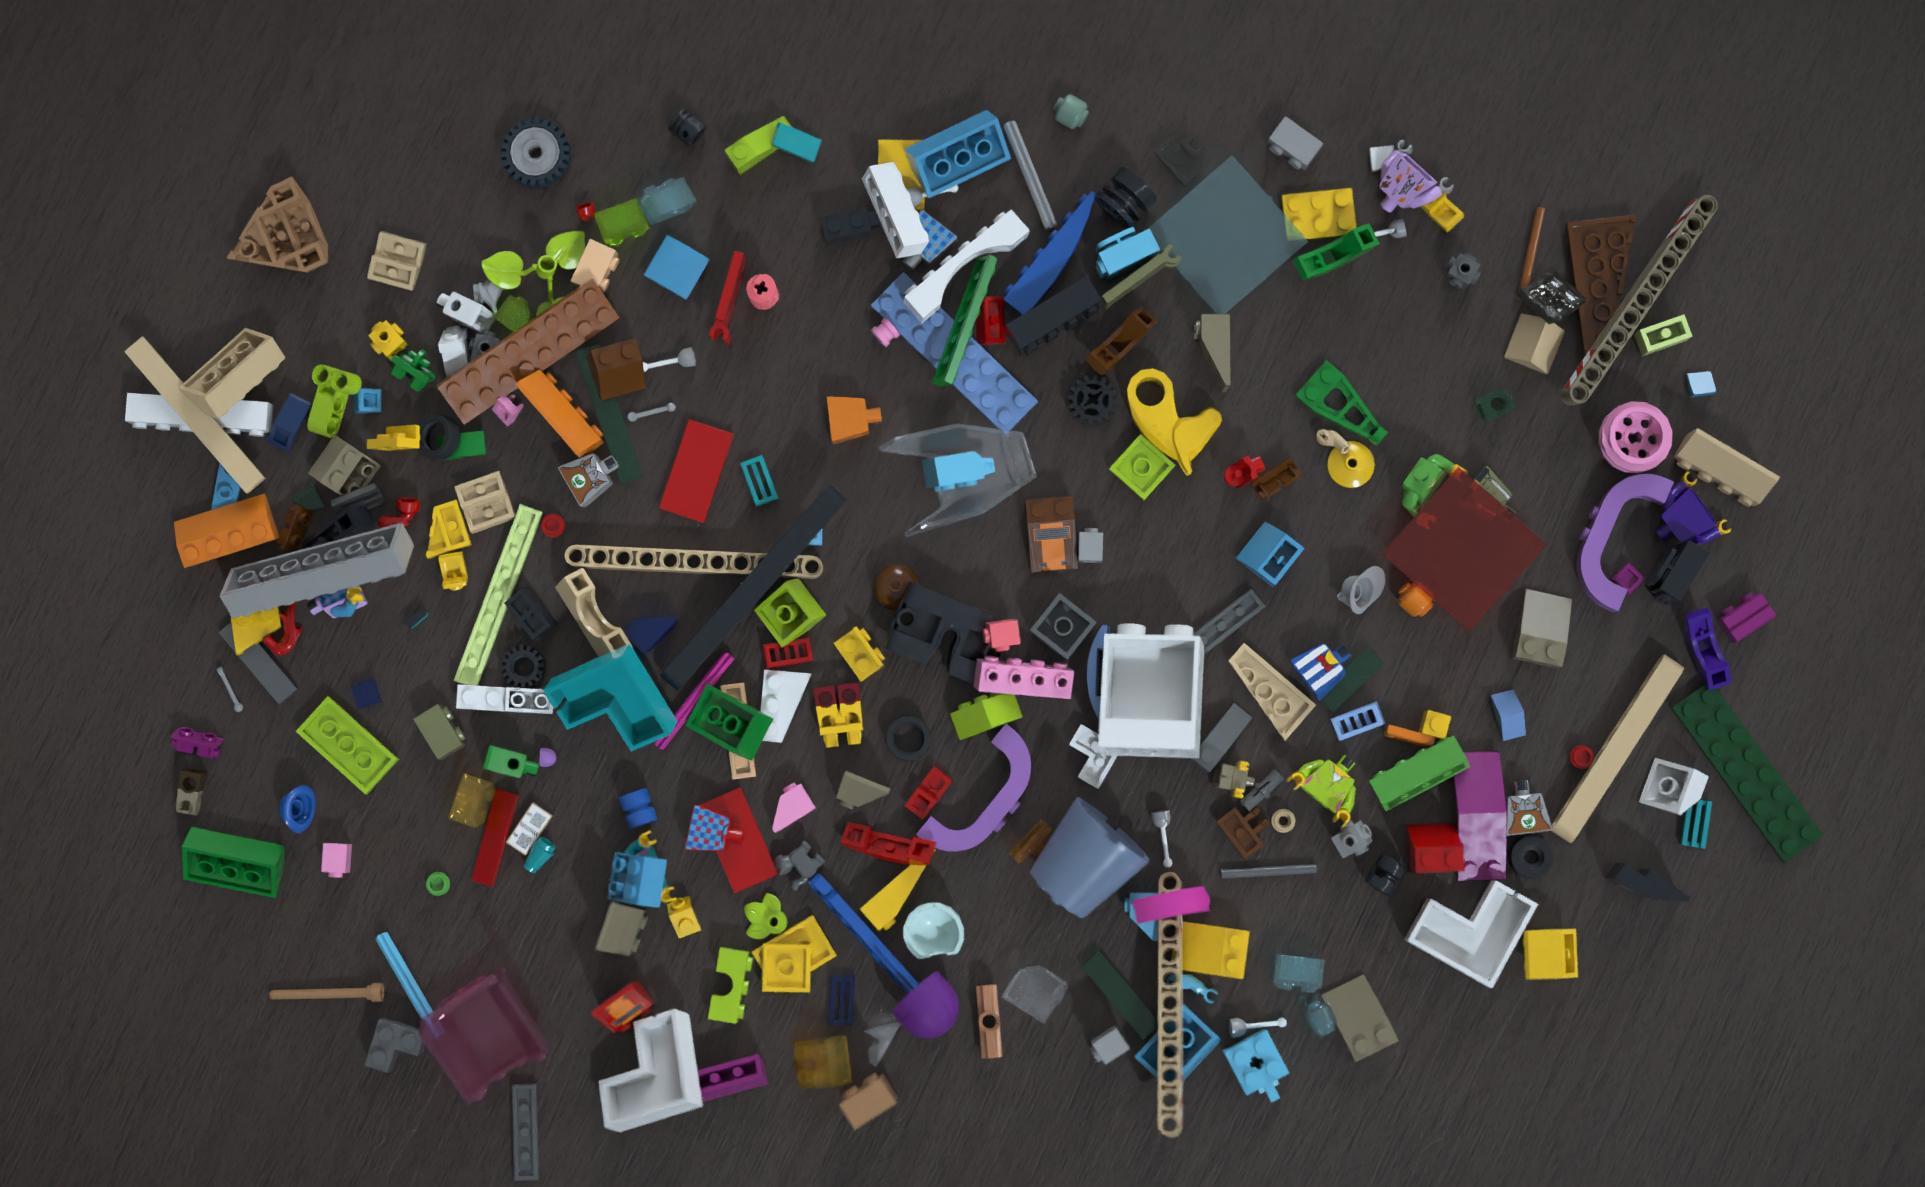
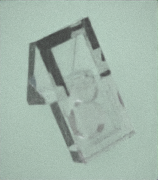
M899 1021L864 1030L867 1034L880 1040L878 1044L873 1043L867 1054L871 1056L869 1060L871 1064L875 1066L879 1064L901 1024Z

